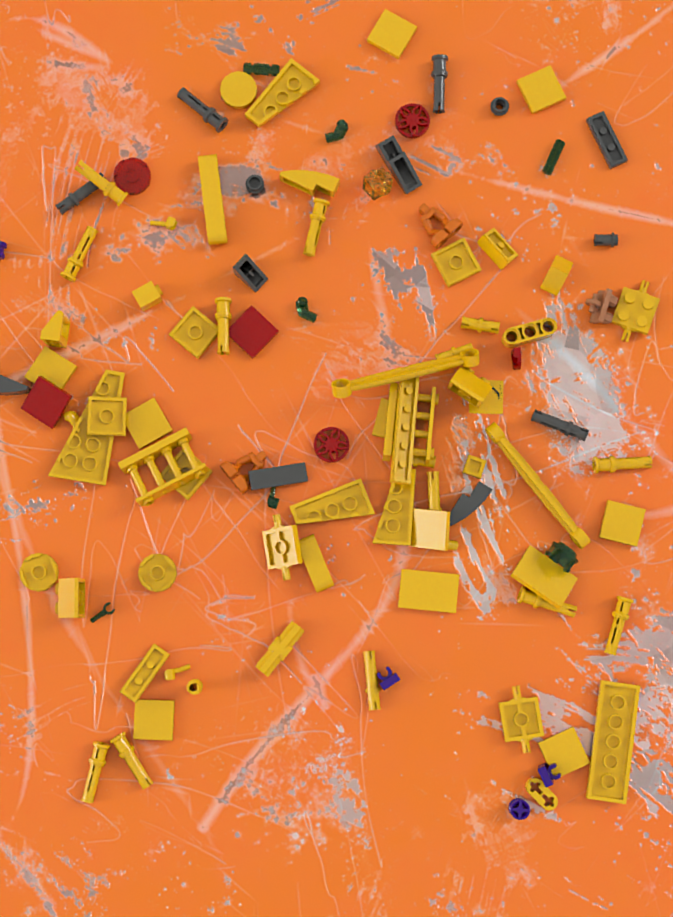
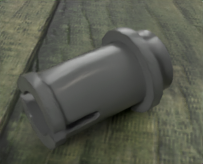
M614 232L611 234H594V246H611L613 248L618 245V234H614Z

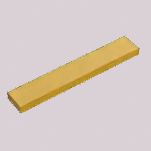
M420 377L400 381L398 384L390 483L410 485Z

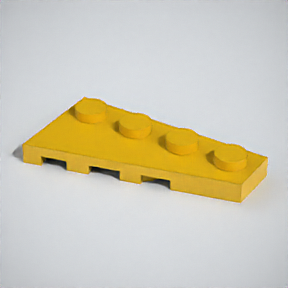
M291 58L248 109L245 117L260 128L320 84V80Z
M416 469L411 470L409 486L391 483L384 510L372 542L373 544L411 546Z
M361 478L289 506L296 525L375 514Z

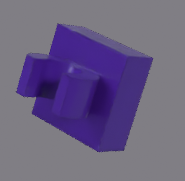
M388 666L385 667L388 671L386 677L381 676L380 672L377 673L378 678L383 680L379 683L383 690L400 680L396 673L392 674V670Z
M546 763L538 766V772L546 788L553 785L554 780L561 777V773L555 775L551 772L553 768L557 767L556 763L550 764L549 767Z

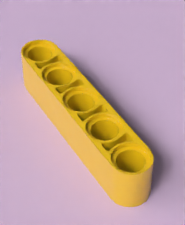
M217 154L198 156L208 244L228 243Z

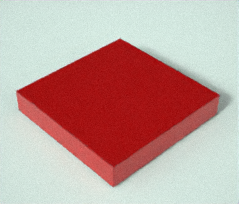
M252 305L229 328V337L252 359L279 333V330Z
M38 376L21 409L53 429L70 402L72 395L44 377Z

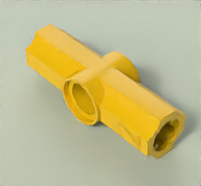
M291 621L282 634L277 636L268 647V651L255 667L269 677L277 665L293 649L292 646L303 635L304 630Z

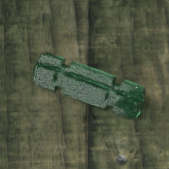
M244 63L243 72L247 74L254 73V75L271 74V76H277L280 72V67L276 64L269 66V64L254 63V65L252 63Z
M559 139L555 141L542 170L544 174H552L564 148V141Z

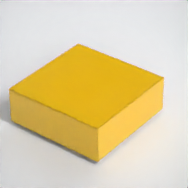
M468 454L462 473L481 479L487 460Z

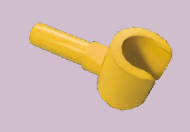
M169 216L166 222L150 221V225L162 226L169 230H174L178 223L175 218Z
M190 664L165 670V680H174L175 673L191 669Z

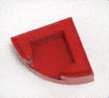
M521 347L513 348L511 351L512 366L514 370L521 369Z

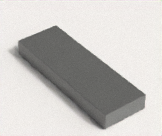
M604 111L587 118L586 122L609 169L626 163L628 159Z
M305 462L248 471L251 491L308 482Z

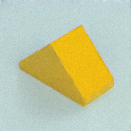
M556 255L540 289L557 296L571 270L573 262Z

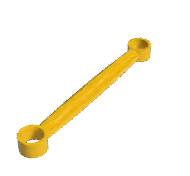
M474 348L463 349L460 355L416 363L402 368L399 367L354 380L336 379L331 383L332 394L336 398H346L352 394V391L400 382L461 365L463 367H475L480 363L479 351Z
M495 422L485 429L489 438L495 444H498L521 477L567 530L577 547L582 550L591 542L589 537L581 528L577 527L553 493L540 480L537 473L507 440L503 430Z

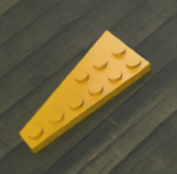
M105 370L92 396L121 397L125 373ZM87 403L48 476L106 486L114 436L87 435Z

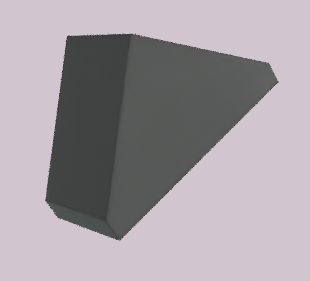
M244 254L232 267L234 274L254 292H257L268 280L266 275L247 254Z

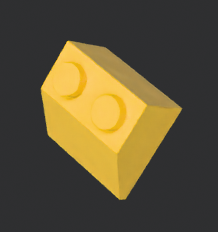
M460 366L447 388L479 408L493 388L490 385L491 382L484 377L479 378L474 375L475 372L471 368Z
M59 579V583H56L55 592L58 595L55 613L58 614V618H85V579Z

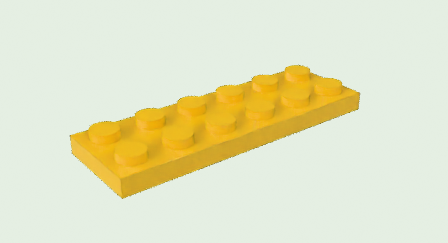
M600 680L586 791L587 799L620 804L627 803L640 693L639 685Z

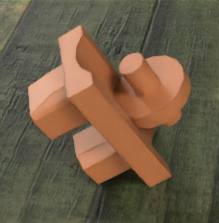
M609 288L599 290L598 294H593L592 299H586L585 304L590 306L588 312L592 313L589 320L590 323L610 324L612 322L613 314L606 311L608 307L613 308L617 305L618 297L612 294L613 290Z

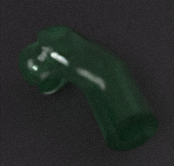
M343 119L339 120L335 131L325 134L326 142L330 143L343 139L348 131V123Z
M299 297L295 305L298 315L314 323L318 314L309 311L308 300L305 297Z

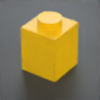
M152 281L132 291L143 312L163 301L161 298L163 292L159 285L154 286Z

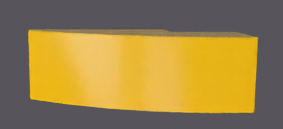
M289 170L281 171L279 174L280 181L311 196H314L316 190L334 197L340 185L339 178L317 171Z

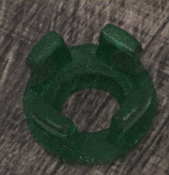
M553 541L551 543L552 546L545 552V555L549 556L555 563H559L563 567L564 572H570V568L578 563L577 554L564 543Z

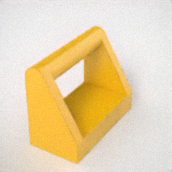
M58 310L41 331L40 339L47 346L67 348L70 320L61 310Z

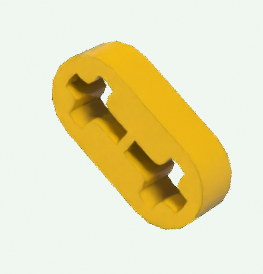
M531 777L526 781L525 788L527 792L542 808L550 811L557 807L558 799L548 787L546 788L540 779ZM532 782L535 784L537 782L539 783L538 788L541 790L540 793H538L536 790H530L532 788V786L530 785ZM544 794L548 798L553 797L551 800L553 804L551 806L549 804L544 805L546 802L542 797Z

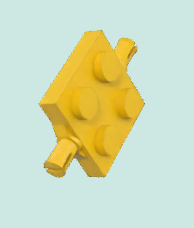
M642 280L639 290L624 287L611 322L624 329L622 341H624L627 335L625 342H629L632 332L647 335L660 299L646 293L650 284L647 281L644 287L646 280Z
M280 514L272 515L274 527L270 530L262 531L268 569H281L284 581L291 579L289 568L293 565L301 564L303 561L297 525H282Z
M520 685L512 686L514 698L509 701L498 702L505 742L519 741L522 744L523 753H530L529 740L544 736L538 697H521Z

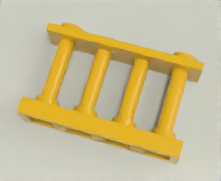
M391 383L389 388L382 461H390L392 455L398 383ZM432 387L431 395L418 394V401L430 402L429 413L416 412V419L428 420V431L415 430L414 435L416 438L427 439L426 449L413 448V456L425 457L424 465H429L430 459L433 460L434 448H431L434 408L439 402V394H436V387Z
M186 427L118 462L124 474H131L141 495L135 500L141 507L153 504L155 499L194 479H201L209 472L205 463L199 465L188 443L193 438ZM177 447H182L193 468L182 474L171 453ZM160 456H165L175 476L174 479L167 483L164 482L154 462ZM144 464L148 465L158 485L157 488L150 492L147 491L137 471Z

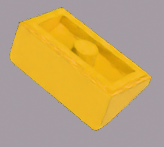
M495 228L485 233L477 241V244L501 270L518 257L515 250Z

